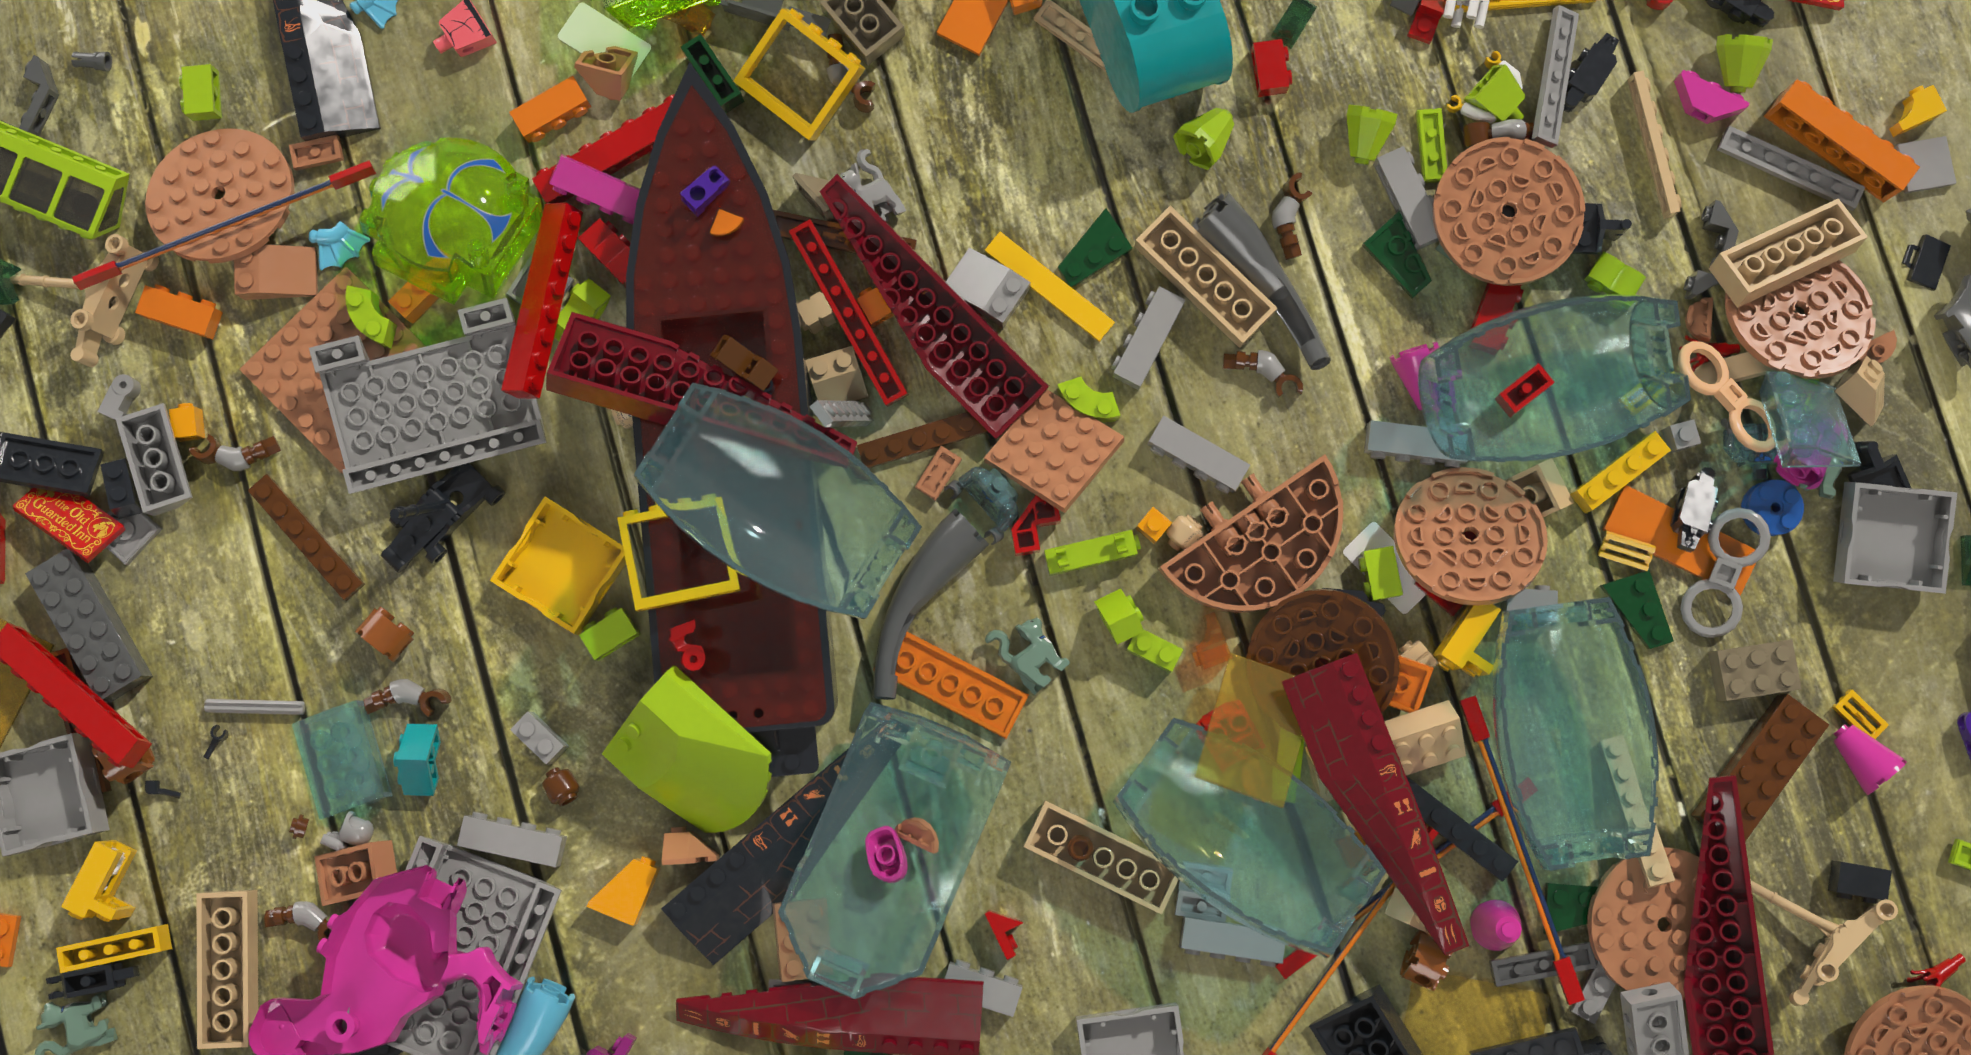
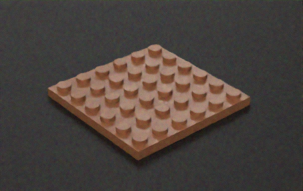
M345 267L239 369L340 473H343L342 470L345 469L320 374L315 372L309 348L359 335L371 361L426 347L380 299L379 308L382 315L397 325L392 349L377 344L357 329L347 311L346 288L349 285L367 290L370 289L348 267Z

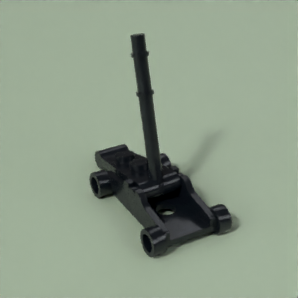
M470 463L452 467L453 469L434 483L432 488L420 497L416 505L400 506L390 511L389 522L395 528L402 527V530L392 543L383 550L381 557L397 573L402 572L423 549L427 552L426 559L432 565L436 564L447 553V550L441 544L484 501L490 506H494L504 497L505 491L499 485L493 487ZM459 491L463 494L464 498L461 504L454 505L450 501V496L453 492Z

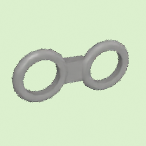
M1734 508L1724 511L1713 521L1712 528L1708 533V543L1710 551L1717 558L1709 579L1700 580L1687 589L1682 597L1680 607L1685 624L1691 631L1700 636L1709 638L1724 636L1735 629L1741 620L1743 604L1741 596L1735 589V585L1743 567L1753 565L1763 558L1769 549L1771 539L1768 524L1756 512L1750 509ZM1743 518L1754 523L1760 535L1759 544L1754 552L1744 557H1733L1723 551L1718 538L1721 528L1728 521ZM1718 589L1726 593L1730 598L1732 604L1731 615L1721 626L1705 627L1697 623L1693 618L1691 611L1692 601L1701 591Z

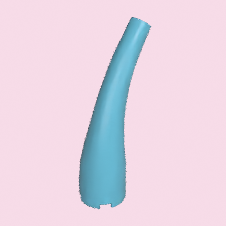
M529 977L496 1055H542L567 1018L575 995H566L565 991L567 988L554 981L543 978L542 983L534 982V977Z

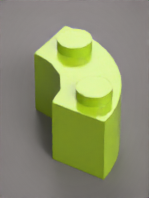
M589 278L582 284L577 283L570 292L571 297L559 314L554 336L558 341L562 337L571 312L599 320L610 301L611 295Z
M347 285L346 306L354 325L372 341L392 349L397 325L382 315L379 308V296L371 290Z
M1081 376L1057 384V391L1060 397L1076 411L1091 416L1100 422H1113L1120 419L1121 415L1113 392L1101 393L1093 391L1085 384Z

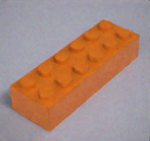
M1798 79L1779 94L1763 116L1848 178L1864 186L1866 191L1883 203L1903 191L1920 168V166L1915 164L1913 158L1897 151L1891 142L1876 136L1870 127L1861 125L1853 119L1849 112L1840 110L1833 105V102L1828 97L1819 95L1812 90L1810 84Z

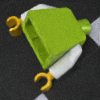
M1493 51L1491 57L1496 61L1486 57L1484 64L1490 70L1464 98L1466 103H1461L1460 97L1453 95L1451 100L1457 102L1458 105L1453 107L1450 104H1446L1447 110L1451 113H1456L1460 110L1464 116L1476 121L1488 122L1489 124L1505 121L1506 119L1522 120L1524 114L1517 108L1525 99L1520 72L1506 61H1501V54L1498 51Z

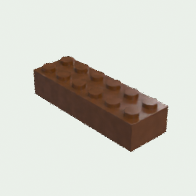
M1780 694L1775 697L1719 775H1736L1745 842L1830 725L1789 694ZM1707 793L1691 814L1701 824L1704 823Z

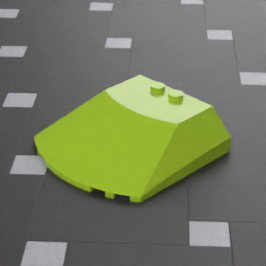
M672 666L643 696L602 753L609 762L640 790L704 833L724 832L748 820L763 803L768 792L766 789L767 783L771 780L772 775L769 772L768 765L772 761L771 753L676 666Z

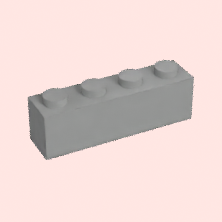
M1402 146L1378 157L1373 166L1396 213L1400 211L1403 218L1402 221L1407 231H1409L1417 251L1439 241L1433 222L1434 199L1431 195L1428 196L1424 189L1425 181L1420 173L1417 174L1413 166L1415 162L1412 154L1409 151L1406 152L1405 147Z
M1160 286L1156 292L1151 291L1145 302L1149 307L1145 314L1140 312L1134 323V326L1137 327L1134 335L1129 334L1122 346L1126 349L1123 356H1117L1111 369L1115 370L1113 378L1137 390L1140 389L1178 317L1185 299Z
M1164 415L1147 444L1151 446L1150 451L1160 457H1163L1165 454L1173 459L1172 463L1181 469L1187 467L1193 470L1195 477L1205 482L1207 479L1216 484L1215 488L1225 494L1236 491L1250 467V464Z
M1371 420L1367 423L1364 453L1370 454V457L1374 459H1385V456L1395 457V461L1410 462V459L1420 460V464L1435 465V462L1445 463L1444 466L1448 468H1460V465L1468 461L1471 432Z
M474 811L472 815L463 817L457 846L552 867L561 866L567 836L560 835L561 830L547 827L546 831L536 830L537 825L522 822L521 826L511 824V819L497 817L496 821L487 819L488 814Z
M1183 916L1179 946L1185 949L1186 954L1200 955V951L1210 952V957L1225 959V955L1235 956V961L1250 963L1251 959L1261 960L1260 965L1275 967L1276 963L1283 964L1287 933L1275 929Z

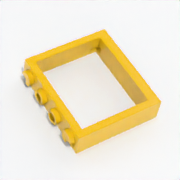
M782 8L733 82L805 138L816 141L866 68L860 64L861 60L851 52L846 54L842 51V45L831 37L829 40L822 35L823 30L812 22L809 25L803 21V14L793 8L791 10ZM786 22H789L849 69L812 124L808 123L750 78Z
M715 494L701 496V501L690 503V499H684L674 502L675 506L664 508V504L648 507L649 511L639 513L637 509L623 512L622 517H617L635 610L637 612L740 591L721 497L716 498ZM715 508L730 580L642 598L628 525Z

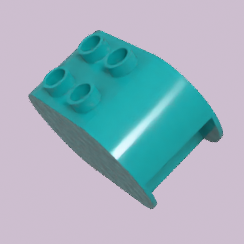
M1079 0L1114 93L1128 112L1134 113L1142 107L1213 84L1221 85L1230 79L1233 68L1232 44L1226 16L1220 0Z

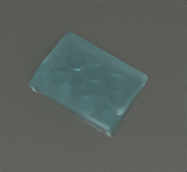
M1767 371L1759 393L1782 468L1860 466L1861 462L1839 396L1834 392L1836 387L1815 379H1804L1783 371Z
M355 700L333 707L292 724L319 820L393 796L370 717L364 707V701Z

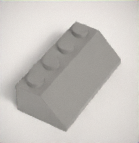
M162 403L116 418L143 513L156 516L177 509L192 499V493L165 404Z

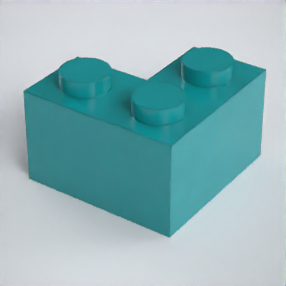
M407 724L404 734L400 735V748L398 752L394 753L393 763L394 767H398L397 781L402 786L403 795L434 796L439 780L436 757L441 743L437 724Z

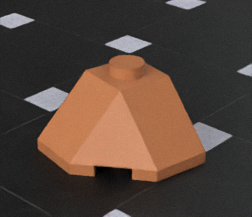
M617 46L607 47L606 52L594 54L593 50L584 51L575 62L574 68L597 95L604 96L610 100L620 101L629 88L638 52Z
M672 827L671 832L664 833L662 865L689 864L701 861L710 862L717 861L720 858L719 854L694 831H686V827Z

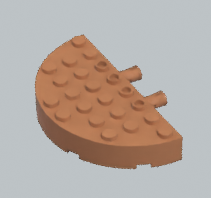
M1325 454L1270 492L1264 490L1254 473L1241 481V484H1243L1253 498V504L1229 520L1223 518L1213 501L1207 507L1204 506L1200 509V512H1202L1212 526V532L1158 568L1160 573L1175 589L1189 599L1206 607L1226 612L1243 613L1269 609L1278 605L1282 600L1303 592L1322 574L1335 553L1342 531L1343 499L1341 498L1337 475Z

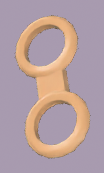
M1691 341L1684 345L1678 354V367L1686 383L1701 394L1715 396L1729 412V424L1733 434L1746 448L1755 452H1768L1775 448L1780 439V427L1773 412L1761 401L1747 398V394L1732 378L1729 379V370L1725 360L1711 345L1698 341ZM1691 353H1700L1711 360L1717 372L1715 384H1707L1694 374L1690 366ZM1743 409L1753 410L1762 417L1768 429L1766 441L1756 440L1746 432L1741 422V412Z

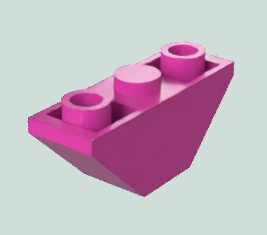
M1682 70L1674 80L1685 113L1706 124L1739 115L1750 104L1740 94L1729 93L1723 90L1718 83L1707 82L1693 71Z

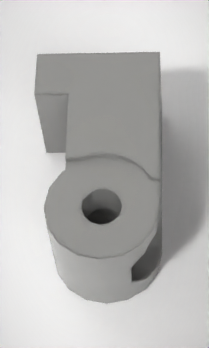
M125 374L115 377L97 412L114 420L128 415L126 413L132 400L140 394V383Z

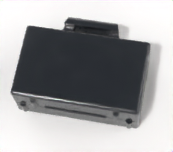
M1928 234L1922 235L1918 246L1908 245L1902 263L1910 268L1907 280L1936 290L1951 245ZM1914 250H1916L1913 263L1911 264L1909 262Z

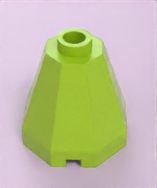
M1732 34L1717 36L1716 48L1725 87L1730 88V92L1745 93L1746 89L1753 88L1772 50L1773 39L1753 35H1739L1735 39H1732Z
M1349 104L1347 110L1350 157L1355 158L1354 163L1368 165L1369 161H1375L1395 127L1398 114L1386 110H1375L1366 106Z
M1216 107L1185 122L1173 136L1178 151L1183 156L1186 153L1192 158L1189 159V162L1194 166L1209 170L1221 157L1234 127L1232 114L1226 109Z

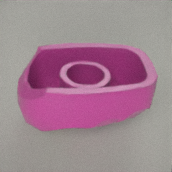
M883 826L870 831L866 836L865 845L868 863L873 875L887 883H896L904 879L908 868L907 856L897 832L890 826Z

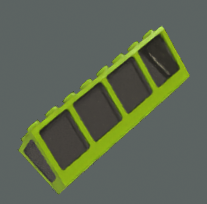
M0 121V203L13 206V209L35 215V218L38 220L52 222L60 229L76 232L85 239L92 240L120 228L129 173Z

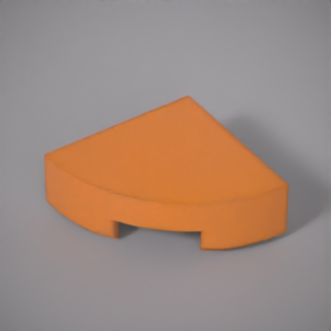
M719 209L710 234L714 236L730 234L740 228L744 218Z

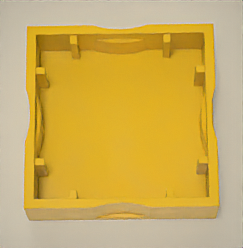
M545 496L526 524L521 538L509 550L490 581L519 600L535 607L543 615L566 630L579 635L626 564L623 545Z

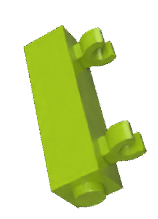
M1128 530L1044 550L1049 576L1135 557L1138 554L1137 550L1141 549L1138 534L1133 535V531Z

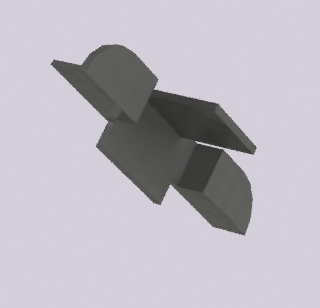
M734 0L707 1L722 5L724 12L771 25L780 12L784 0H742V3ZM789 7V10L793 8L803 14L802 20L810 25L812 22L823 30L822 35L826 37L831 22L830 18ZM786 22L782 29L789 31L790 26H794Z

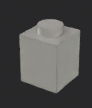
M1694 419L1670 425L1661 430L1664 441L1671 450L1669 453L1701 444Z

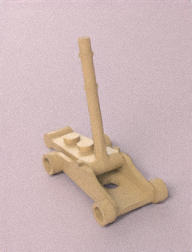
M112 234L105 242L108 254L99 266L111 261L116 263L122 262L149 250L139 251L130 246L126 238L118 234ZM158 256L122 270L121 275L84 289L86 297L83 308L73 312L70 319L72 326L79 329L76 347L72 349L70 355L72 360L88 367H94L99 361L97 352L102 337L104 341L112 345H119L123 342L125 331L119 324L144 270L148 272L155 270L159 264ZM10 274L8 276L10 284H19L20 286L34 285L44 288L79 289L74 284L73 279L49 277L47 275L31 276L26 274Z
M1751 881L1753 893L1768 900L1769 903H1773L1811 923L1827 936L1824 944L1820 942L1813 952L1812 956L1816 958L1812 965L1807 964L1800 975L1803 981L1798 990L1792 992L1789 996V1001L1794 1006H1802L1808 1003L1810 999L1808 993L1812 986H1822L1825 983L1836 980L1839 976L1838 967L1879 925L1894 919L1898 914L1897 905L1893 901L1885 899L1879 901L1876 905L1866 908L1863 915L1856 920H1846L1843 924L1838 925L1779 896L1777 892H1772Z

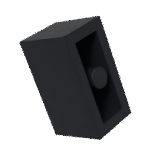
M123 458L100 464L110 511L118 519L143 513L128 460Z
M1832 860L1828 891L1837 892L1836 897L1852 900L1853 895L1862 897L1861 902L1877 904L1878 899L1888 900L1892 870Z

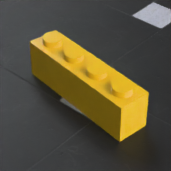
M1654 431L1630 447L1571 492L1570 495L1584 513L1593 511L1671 450L1659 434Z
M168 924L58 947L56 951L60 973L170 950L172 945Z

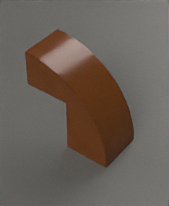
M725 334L710 354L719 363L762 391L765 390L778 371L776 367L765 359L755 355L732 337Z

